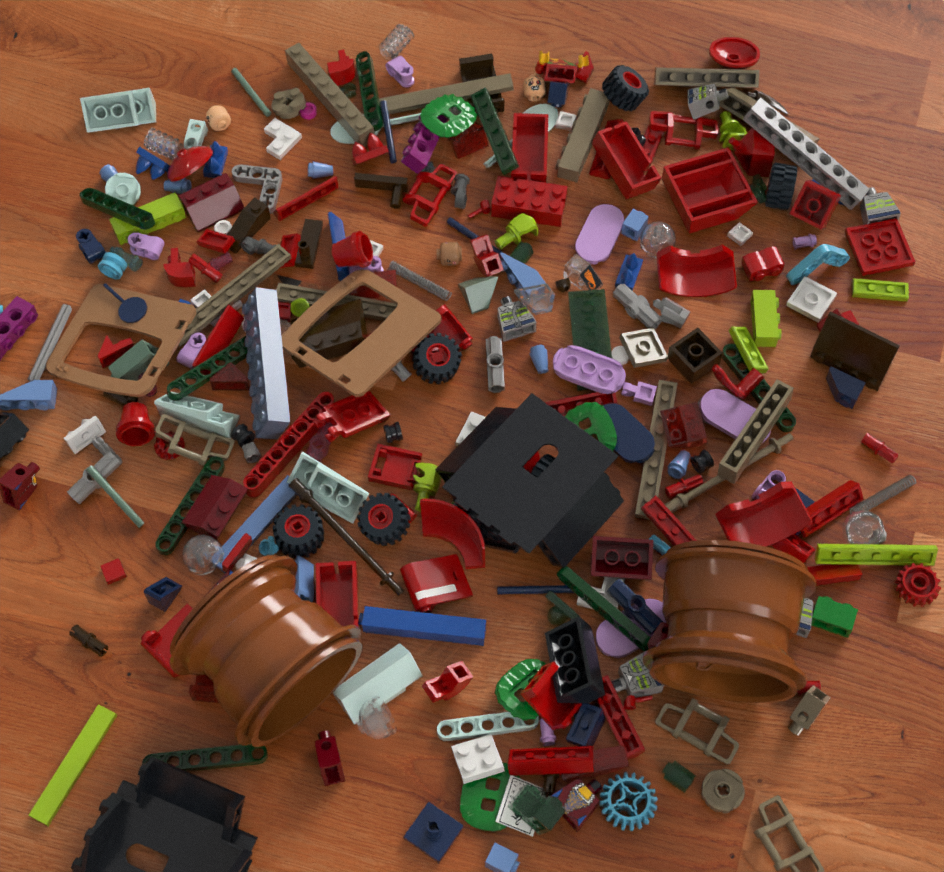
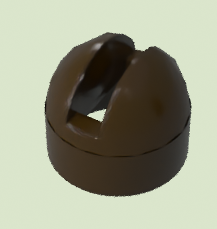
M569 278L555 282L557 289L561 292L570 289Z

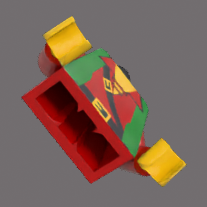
M540 51L535 72L540 74L544 81L575 83L578 73L583 67L589 65L588 55L585 57L579 55V62L574 65L566 60L549 58L550 52L542 53Z

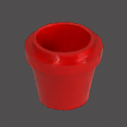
M356 231L351 236L332 245V256L338 267L360 266L364 268L370 266L373 260V248L368 236L362 231Z
M140 402L125 404L122 407L120 421L116 426L117 439L129 446H142L149 443L155 436V426L150 420L148 408Z

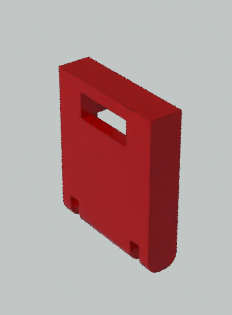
M377 444L368 474V481L413 490V483H415L413 475L418 473L416 463H421L423 455L416 451ZM379 457L386 458L382 472L381 469L376 468Z

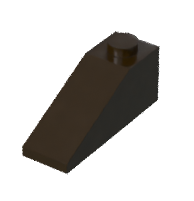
M254 197L243 208L227 234L235 239V242L229 248L235 254L241 249V243L246 237L252 238L271 219L269 207Z

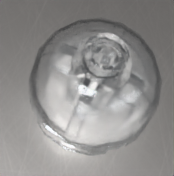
M652 222L641 233L640 248H643L648 256L657 258L656 252L670 245L675 247V232L665 222Z
M857 510L848 515L844 520L842 533L848 544H879L881 541L880 537L884 533V526L878 515L866 510Z
M202 534L196 535L186 542L182 557L190 571L196 575H206L216 569L215 566L218 562L221 563L223 561L224 551L220 543L212 536Z
M379 696L366 701L360 708L358 715L360 722L357 725L362 734L366 733L373 739H384L395 734L397 731L396 727L392 728L391 723L395 721L384 701H382V704L378 702Z

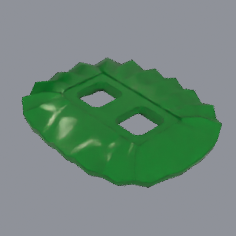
M444 94L442 97H437L422 109L420 117L423 125L433 134L439 137L450 138L459 135L472 126L477 119V113L475 112V107L471 106L462 97H456L454 94ZM456 107L461 113L454 115L449 109ZM444 115L449 121L442 123L437 117Z
M585 402L569 410L566 416H564L578 427L580 421L589 418L592 425L584 431L589 435L596 434L599 442L611 451L615 449L617 443L615 427L608 412L602 405L597 402Z
M526 659L519 662L502 676L495 688L498 703L506 711L510 712L513 717L521 718L524 721L528 719L534 720L539 714L527 701L521 702L514 694L520 689L524 690L528 685V681L536 675L543 665H546V663L539 659Z
M502 762L504 772L463 785L460 811L463 819L472 827L486 831H498L507 827L496 822V818L510 778L508 763ZM494 778L500 780L499 790L486 789L487 779ZM484 798L496 801L494 811L481 809V803Z

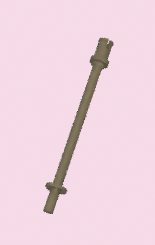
M788 433L778 440L771 438L769 440L770 445L756 452L746 467L773 451L776 454L781 453V446L794 439L792 434ZM717 475L685 495L677 494L675 499L664 505L672 513L680 508L684 509L688 507L690 500L726 479Z

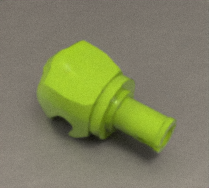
M724 111L720 114L723 124L720 126L721 136L719 142L724 141L723 148L729 147L730 150L735 151L729 143V139L734 137L736 140H741L747 134V131L737 120H732L729 111Z
M524 213L516 216L506 226V233L494 240L495 245L498 249L502 250L511 242L519 244L521 236L528 232H532L537 237L538 227L533 217Z
M416 463L417 471L425 474L421 478L415 474L413 475L417 483L414 485L413 490L418 493L415 506L416 511L421 512L420 499H429L430 496H435L436 492H438L441 477L435 470L438 466L434 464Z

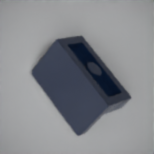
M582 703L566 737L567 742L576 746H594L606 719L603 710L593 705Z

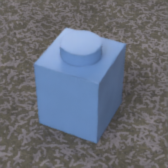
M632 209L622 224L621 234L638 241L647 228L649 216L642 211Z
M494 843L485 861V867L494 872H516L520 865V862L517 861L518 854Z

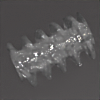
M396 25L379 45V51L382 56L388 61L398 57L399 53L414 38L413 32L405 25Z
M155 128L149 129L144 139V146L155 153L158 152V154L174 160L177 157V152L183 149V144H179L178 138L173 139V136H168L160 130L156 131Z

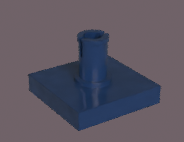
M428 801L404 835V839L440 863L463 830L464 825Z

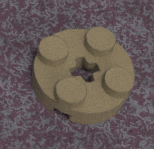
M299 88L276 92L271 106L276 116H280L281 119H291L299 115L298 112L301 109L304 110L306 100Z
M729 769L711 771L707 774L701 786V797L706 805L712 810L724 814L737 809L745 796L742 779L737 773ZM723 786H726V791L729 794L720 795L719 790L717 788H722Z

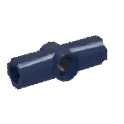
M621 579L616 580L608 588L607 593L624 609L625 615L634 619L650 635L663 622L646 605L645 599L641 595L635 594ZM631 604L637 605L639 609L632 608Z

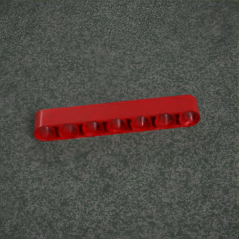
M330 392L320 393L245 476L243 485L248 488L246 494L249 497H259L319 430L314 424L318 419L311 417L322 413L323 407L335 403L334 396ZM265 470H269L268 473H265V474L262 473V472L265 471ZM252 484H256L253 488L249 487Z

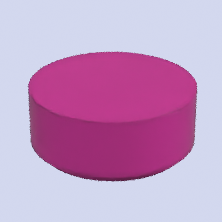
M306 102L304 110H300V116L303 119H313L317 115L316 106L310 102Z

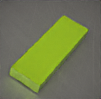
M853 278L852 297L907 302L909 299L908 283Z
M731 327L729 333L749 371L755 368L760 373H766L769 368L747 327Z

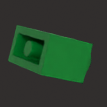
M818 596L812 612L811 626L848 638L852 632L858 609L853 608L848 603H838L830 597Z

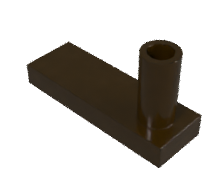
M355 173L354 176L356 187L392 191L390 207L394 209L401 207L403 192H408L407 178Z
M305 219L301 239L298 242L296 267L314 268L323 221Z

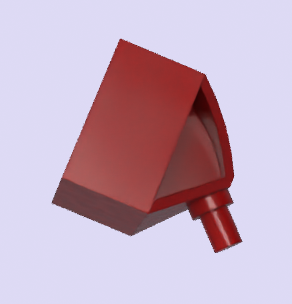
M751 128L741 140L731 137L729 143L733 146L736 158L748 176L769 177L775 155V146L754 128Z
M807 180L789 214L822 230L826 228L842 195L818 183Z

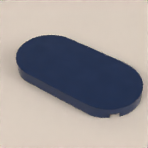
M613 403L603 405L612 419L617 435V443L613 451L627 463H643L647 461L655 450V441L651 432L623 406Z

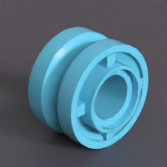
M106 252L98 264V269L109 278L120 279L128 265L119 255Z

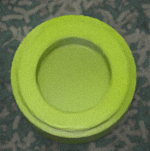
M297 298L291 303L290 309L293 315L300 317L310 305L304 298Z

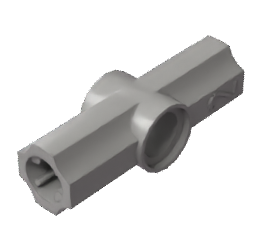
M620 284L616 287L613 297L625 307L626 312L631 318L639 319L647 328L656 329L662 322V317L650 307L649 302L644 296H637L625 284Z
M490 336V338L486 339L488 390L493 393H500L505 390L502 338Z
M108 451L93 467L106 480L122 463ZM86 469L83 472V477L67 491L78 504H81L95 489L101 488L95 480H92L93 477Z

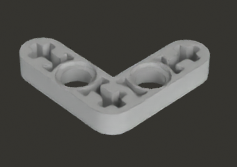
M241 164L232 168V176L236 182L263 185L259 200L266 205L267 200H269V212L272 214L276 209L282 184L281 171L276 168ZM255 173L262 174L259 178L253 177ZM268 189L275 190L273 194L266 193Z

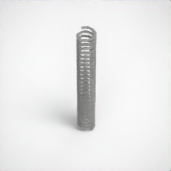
M394 260L391 261L389 268H387L445 301L452 295V292L449 295V290L447 291V289L442 288V286L440 287V285L437 286V284L432 283V281L430 282V280L425 279V277L423 278V276L420 277L418 273H413V271L408 270V268L406 269L401 264L399 265Z
M908 475L893 483V485L888 486V488L886 487L875 495L870 496L868 499L850 508L851 516L853 518L861 516V514L866 513V511L871 510L876 505L878 506L881 502L886 501V499L889 500L894 495L896 496V494L916 484V479L912 475Z

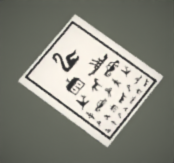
M510 775L496 822L533 836L545 796L542 795L543 788Z

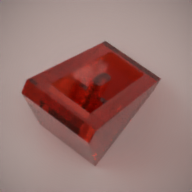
M231 362L210 378L212 390H250L248 378Z

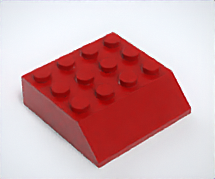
M729 147L663 167L662 181L689 234L737 220L758 202Z

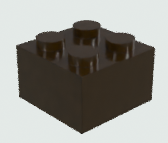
M697 327L669 347L668 360L692 384L710 372L714 365H720L723 352Z

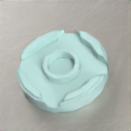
M117 173L107 180L105 194L135 205L141 195L140 184L134 176L128 173Z

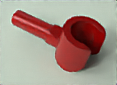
M481 201V208L468 215L469 219L480 213H490L489 201Z
M652 695L643 697L627 696L624 700L625 710L636 709V703L650 701L653 699Z

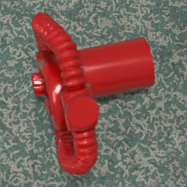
M717 364L712 367L716 379L739 399H746L765 378L759 371L752 368L738 385H734L721 367Z

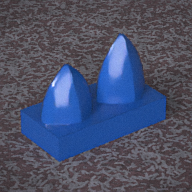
M214 141L210 145L213 154L205 163L203 170L204 177L216 178L223 173L228 148L220 146L217 141Z
M138 148L136 153L140 156L136 164V174L144 172L152 163L151 179H156L165 172L168 173L170 165L145 149Z
M635 253L626 255L615 287L625 284L633 291L643 259L637 258Z

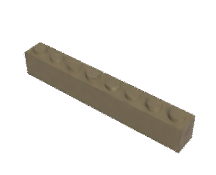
M300 43L286 49L285 54L288 65L353 140L364 147L367 146L369 133L375 134L374 127Z

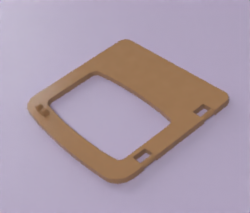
M357 270L326 292L282 335V346L286 352L292 356L294 355L301 362L333 383L338 384L351 395L361 397L441 323V315L373 272ZM361 285L369 287L397 305L394 311L377 329L337 362L328 361L299 342L301 337L317 320L346 295ZM301 349L305 351L306 354L302 356L298 353V351ZM344 377L347 380H349V382L345 384L340 380Z
M97 284L92 287L49 356L46 368L55 377L88 388L131 397L145 396L154 388L159 375L168 364L197 311L191 304L109 286L124 300L131 297H140L147 304V312L141 320L134 323H126L121 320L118 314L122 302L110 293L103 284ZM183 322L184 325L181 330L177 329L180 323ZM89 324L128 330L162 341L142 378L137 381L85 371L64 363V360L85 326ZM153 369H157L154 376H150Z

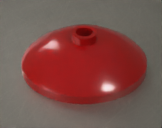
M738 37L719 38L712 42L709 48L711 58L717 64L729 69L749 68L755 65L760 58V50L754 43Z
M194 146L189 149H181L177 152V157L169 167L167 178L169 181L175 182L189 176L210 159L213 150L208 146Z

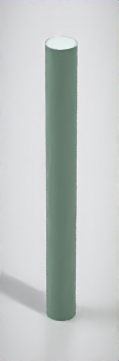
M233 68L231 70L232 74L263 114L269 117L271 115L270 110L239 70Z
M92 465L86 469L138 528L145 524Z

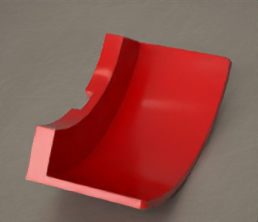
M723 244L714 248L700 250L698 254H690V250L678 249L671 245L656 252L659 288L663 292L682 297H707L723 294L737 288L734 254L731 249Z
M792 481L777 483L770 489L758 494L759 499L750 502L749 499L737 503L727 504L715 513L728 541L745 542L765 547L778 543L812 524V519Z
M420 499L423 537H435L452 543L462 556L465 569L485 568V544L482 534L473 519L451 503L437 499Z

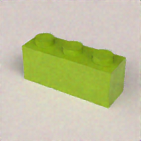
M753 290L750 299L753 340L757 347H776L778 340H781V329H778L780 313H777L779 298L776 297L775 290Z

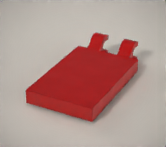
M368 391L361 397L351 395L323 407L322 413L316 415L318 420L314 424L320 429L330 421L333 426L327 429L329 434L325 435L329 442H332L340 435L345 439L389 419L390 414L375 396Z

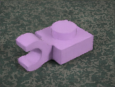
M625 382L621 394L624 396H634L633 401L652 406L657 386L638 382V386Z

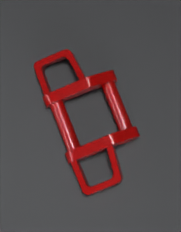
M651 111L649 116V129L666 132L665 145L667 146L672 144L700 150L702 137L716 139L719 132L718 121L704 117L693 119L688 116L674 115L672 112ZM654 119H666V124L655 123ZM674 122L694 124L695 139L673 138ZM702 125L713 127L714 131L703 130Z
M439 164L432 173L419 172L416 175L413 186L408 194H405L403 197L404 203L414 205L410 214L412 221L424 227L428 226L433 215L439 210L438 206L446 192L452 187L451 184L455 179V175H457L455 170L444 164ZM439 171H444L452 177L448 182L436 174ZM422 183H430L440 189L433 202L416 194ZM417 206L430 212L428 219L425 220L415 215Z

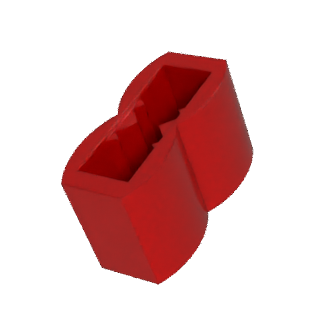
M776 246L763 249L760 252L749 253L743 256L741 261L749 281H760L765 276H777L783 271L785 265Z

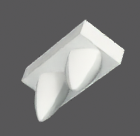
M94 416L91 419H82L81 426L74 431H69L64 440L71 451L76 454L92 443L98 436L100 437L106 433V430L100 420Z

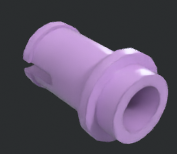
M811 233L808 236L792 239L794 249L807 246L812 248L817 244L815 234L812 235Z
M540 719L542 736L540 742H542L543 746H552L557 740L554 731L543 719Z

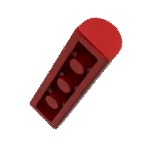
M608 675L602 677L605 696L598 698L597 701L626 759H633L644 753L645 748Z

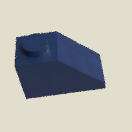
M550 82L548 103H552L551 106L561 107L566 104L570 83Z
M830 367L826 380L835 401L844 407L853 409L863 391L865 382Z

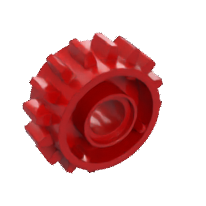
M912 563L910 567L906 565L903 571H899L898 577L895 580V583L898 584L895 590L899 591V598H903L906 604L911 603L914 607L916 605L924 607L926 602L930 605L933 599L936 600L941 590V587L938 586L940 579H937V573L933 572L930 569L931 567H925L922 563L920 565ZM914 583H919L922 587H917Z

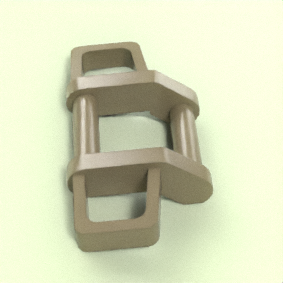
M162 414L155 430L156 436L170 443L167 453L181 455L199 462V465L202 466L205 465L208 458L215 456L220 457L223 461H227L234 445L233 439L214 432L203 431L187 425L185 421H180L166 414ZM164 421L178 426L173 438L160 431ZM183 431L208 440L202 455L177 446ZM215 440L229 445L225 455L210 452Z
M692 698L686 710L666 703L655 721L656 725L672 733V736L678 739L680 737L704 751L705 755H711L726 765L731 763L739 748V743L723 732L730 718L716 714L700 705L698 700ZM667 709L683 714L675 730L661 723V719ZM693 711L719 724L709 744L683 730ZM720 736L734 745V749L728 759H724L712 752Z
M777 795L761 803L758 811L765 826L757 829L754 834L757 839L760 838L772 858L776 871L778 872L789 867L792 872H800L794 864L809 857L817 872H824V868L815 856L812 847H809L793 822L795 820L794 817L789 813L781 797ZM777 803L784 817L770 824L764 808ZM786 826L801 851L782 860L768 835Z

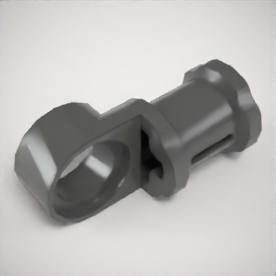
M465 174L455 175V185L452 187L451 193L456 196L455 208L464 209L467 201L466 187L470 183V178Z
M246 237L241 243V248L248 254L257 253L265 255L276 246L267 243L265 239L258 241L251 237Z

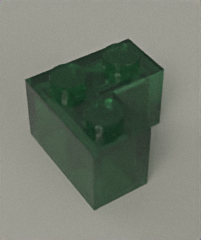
M527 784L519 790L507 807L539 835L547 833L553 829L566 810L562 807L563 804L556 797L551 798L550 796L543 798L540 795L539 789Z

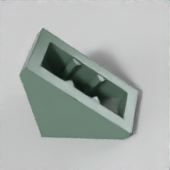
M499 276L473 278L458 284L472 314L489 308Z

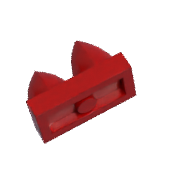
M369 133V152H367L362 144L354 143L352 148L353 158L351 159L353 165L355 166L389 152L387 146H383L381 140L375 134Z

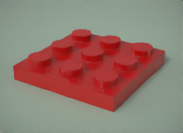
M897 218L846 228L845 235L862 276L915 265L916 261Z

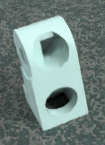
M190 119L184 139L185 149L202 146L204 137L208 133L205 121Z

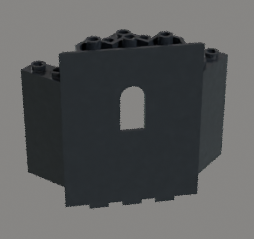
M533 393L518 408L495 407L435 469L445 482L442 487L453 496L451 504L467 513L478 526L485 547L516 554L520 548L530 553L538 545L552 565L562 568L566 567L624 502L620 496V491L610 482V477L604 472L618 455ZM544 445L554 446L558 450V456L538 478L523 468Z
M151 757L146 764L143 763L138 772L140 779L137 785L123 780L117 793L112 792L107 799H103L99 806L100 816L96 824L89 828L84 835L85 847L81 856L77 857L71 866L73 872H146L131 865L126 858L129 847L134 844H141L169 856L163 872H248L253 861L250 857L258 837L239 829L245 800L244 795Z

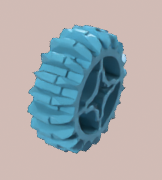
M624 772L623 778L616 774V781L611 778L608 779L609 785H604L603 790L605 792L600 793V798L604 800H601L599 805L605 807L601 813L603 815L609 814L606 818L607 822L612 819L615 820L613 827H617L618 823L622 824V831L625 830L626 825L629 826L630 831L634 830V825L638 829H642V823L648 825V818L653 819L655 815L652 811L657 810V805L653 803L657 802L658 798L652 796L655 793V789H648L651 784L650 781L645 784L642 783L644 780L643 776L639 780L635 779L636 773H632L631 778L628 777L627 772ZM628 787H633L638 792H631ZM619 789L621 798L616 800L615 804H612L611 796ZM625 798L631 799L632 805L625 804ZM642 799H645L646 808L638 815L636 805ZM626 811L630 817L623 816L618 812Z

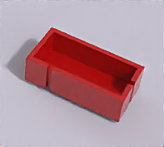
M514 113L512 150L519 168L511 171V178H514L513 181H517L518 178L546 183L549 114Z
M627 121L617 124L613 128L609 127L597 132L592 145L626 200L656 188L661 180V176L654 165L649 168L652 161Z
M505 176L497 177L491 203V217L513 220L516 216L524 213L533 217L536 224L561 227L567 201L568 186L518 178L517 181H513L514 178Z
M356 561L338 562V574H336L334 562L316 563V604L329 613L342 627L355 625L359 628L358 570Z

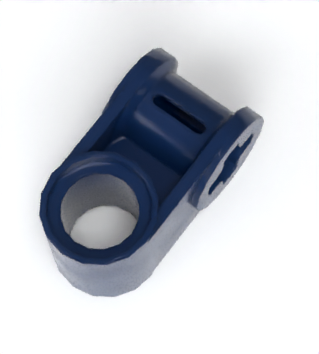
M81 229L77 232L76 239L79 242V248L87 261L92 264L100 260L106 252L92 232L88 229Z

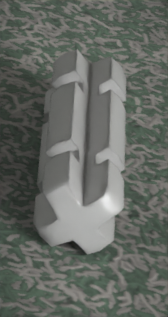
M98 436L92 441L95 448L99 449L103 456L110 451L122 463L121 458L115 454L116 452L101 437Z

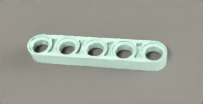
M510 712L443 720L437 726V735L443 741L483 737L489 734L500 735L530 731L537 727L539 717L535 718V722L532 725L525 724L521 718L513 717ZM505 718H512L514 725L507 728L502 722ZM490 720L494 726L491 730H485L482 728V723ZM464 723H470L473 726V730L465 733L461 730V726ZM443 726H450L452 733L444 736L440 730Z

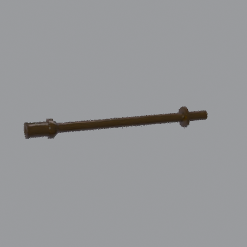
M295 478L288 487L300 497L299 500L302 503H308L382 579L380 581L381 586L387 584L398 596L404 592L392 579L394 572L392 571L387 574L313 498L314 492L311 489L308 490L298 478Z

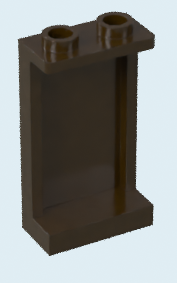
M493 54L460 58L459 71L462 82L496 76ZM501 93L490 95L497 113L504 112L505 101ZM472 98L467 99V102H469L471 106L475 107Z

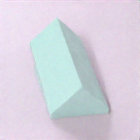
M150 87L80 98L87 133L156 122V102Z
M165 394L154 402L160 416L166 414L180 421H185L187 425L209 433L214 432L230 439L231 433L240 417L238 414L222 411V403L189 395L181 400L173 401Z
M303 451L287 480V483L290 484L295 478H298L308 490L311 489L314 492L313 498L323 508L352 524L357 514H359V507H363L364 504L362 502L369 495L367 491Z
M399 643L339 685L332 694L355 725L406 691L407 686L423 675L410 651Z

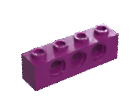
M443 115L437 117L442 123H446L448 120ZM420 116L418 118L420 121L413 128L415 132L407 141L409 145L402 152L403 157L401 160L404 165L417 174L427 166L439 140V136L433 134L423 125Z
M18 296L0 314V361L4 354L13 347L17 339L23 336L30 324L36 321L38 316L35 306Z

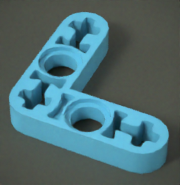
M822 244L789 271L786 278L791 285L800 283L805 276L807 277L822 263L840 267L847 263L850 257L844 249Z

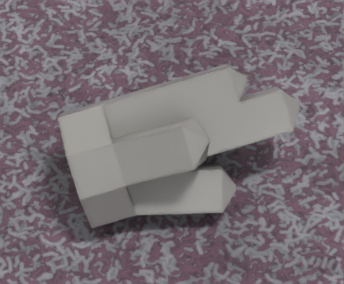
M667 297L663 298L662 301L659 299L653 301V306L661 310L662 321L673 324L678 328L683 326L690 314L689 310Z

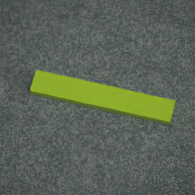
M817 544L815 563L850 565H911L912 563L920 565L922 563L926 566H934L938 548L936 545Z
M98 704L30 812L29 816L46 826L50 825L116 719L117 714Z

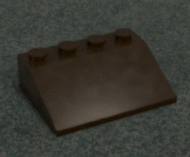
M361 299L329 309L310 327L299 342L327 360L348 354L368 337ZM298 318L291 320V325H292ZM301 349L298 351V353L302 356L306 354V352ZM294 355L292 356V359L299 368L307 366Z
M830 311L810 357L818 363H823L865 382L866 387L878 391L891 368L900 345Z

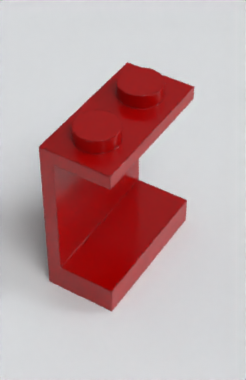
M554 661L543 665L520 693L552 730L568 727L572 722V716L579 712L582 703L557 702L552 676L559 667Z

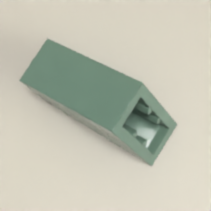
M140 340L108 367L112 373L111 377L134 381L140 380L159 348L144 340Z

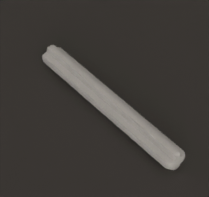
M63 304L30 372L29 382L40 380L47 360L53 352L72 311L70 305Z

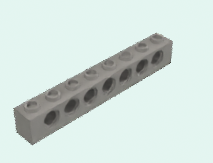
M761 97L744 116L743 120L815 181L842 195L839 201L850 210L863 199L869 190L866 185Z

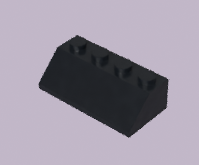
M0 413V458L3 455L7 456L13 450L12 447L17 442H21L29 431L14 413Z
M578 616L546 632L545 638L550 663L554 661L559 667L552 676L557 702L590 703L605 696L592 627Z

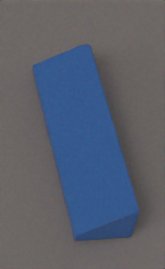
M328 212L332 244L346 238L343 221L332 212ZM336 265L338 280L341 281L349 275L348 267H338Z

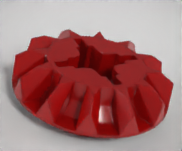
M171 431L169 433H165L166 435L172 438L175 435V433ZM156 437L154 449L160 458L172 460L180 456L175 453L173 455L167 453L168 448L165 445L167 441ZM181 437L177 446L185 449V442L183 437Z

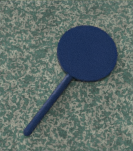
M106 283L103 284L110 293L122 302L118 310L122 321L134 323L145 316L147 304L142 298L131 297L124 300Z

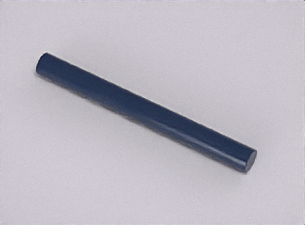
M383 100L380 102L389 159L390 163H396L397 159L387 101Z
M450 217L447 220V224L471 240L479 237ZM492 245L493 251L498 253L500 257L502 251Z
M566 585L497 586V594L574 593Z

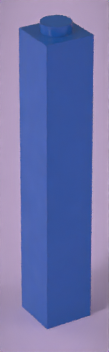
M365 606L364 613H360L359 625H362L364 633L484 646L485 619Z

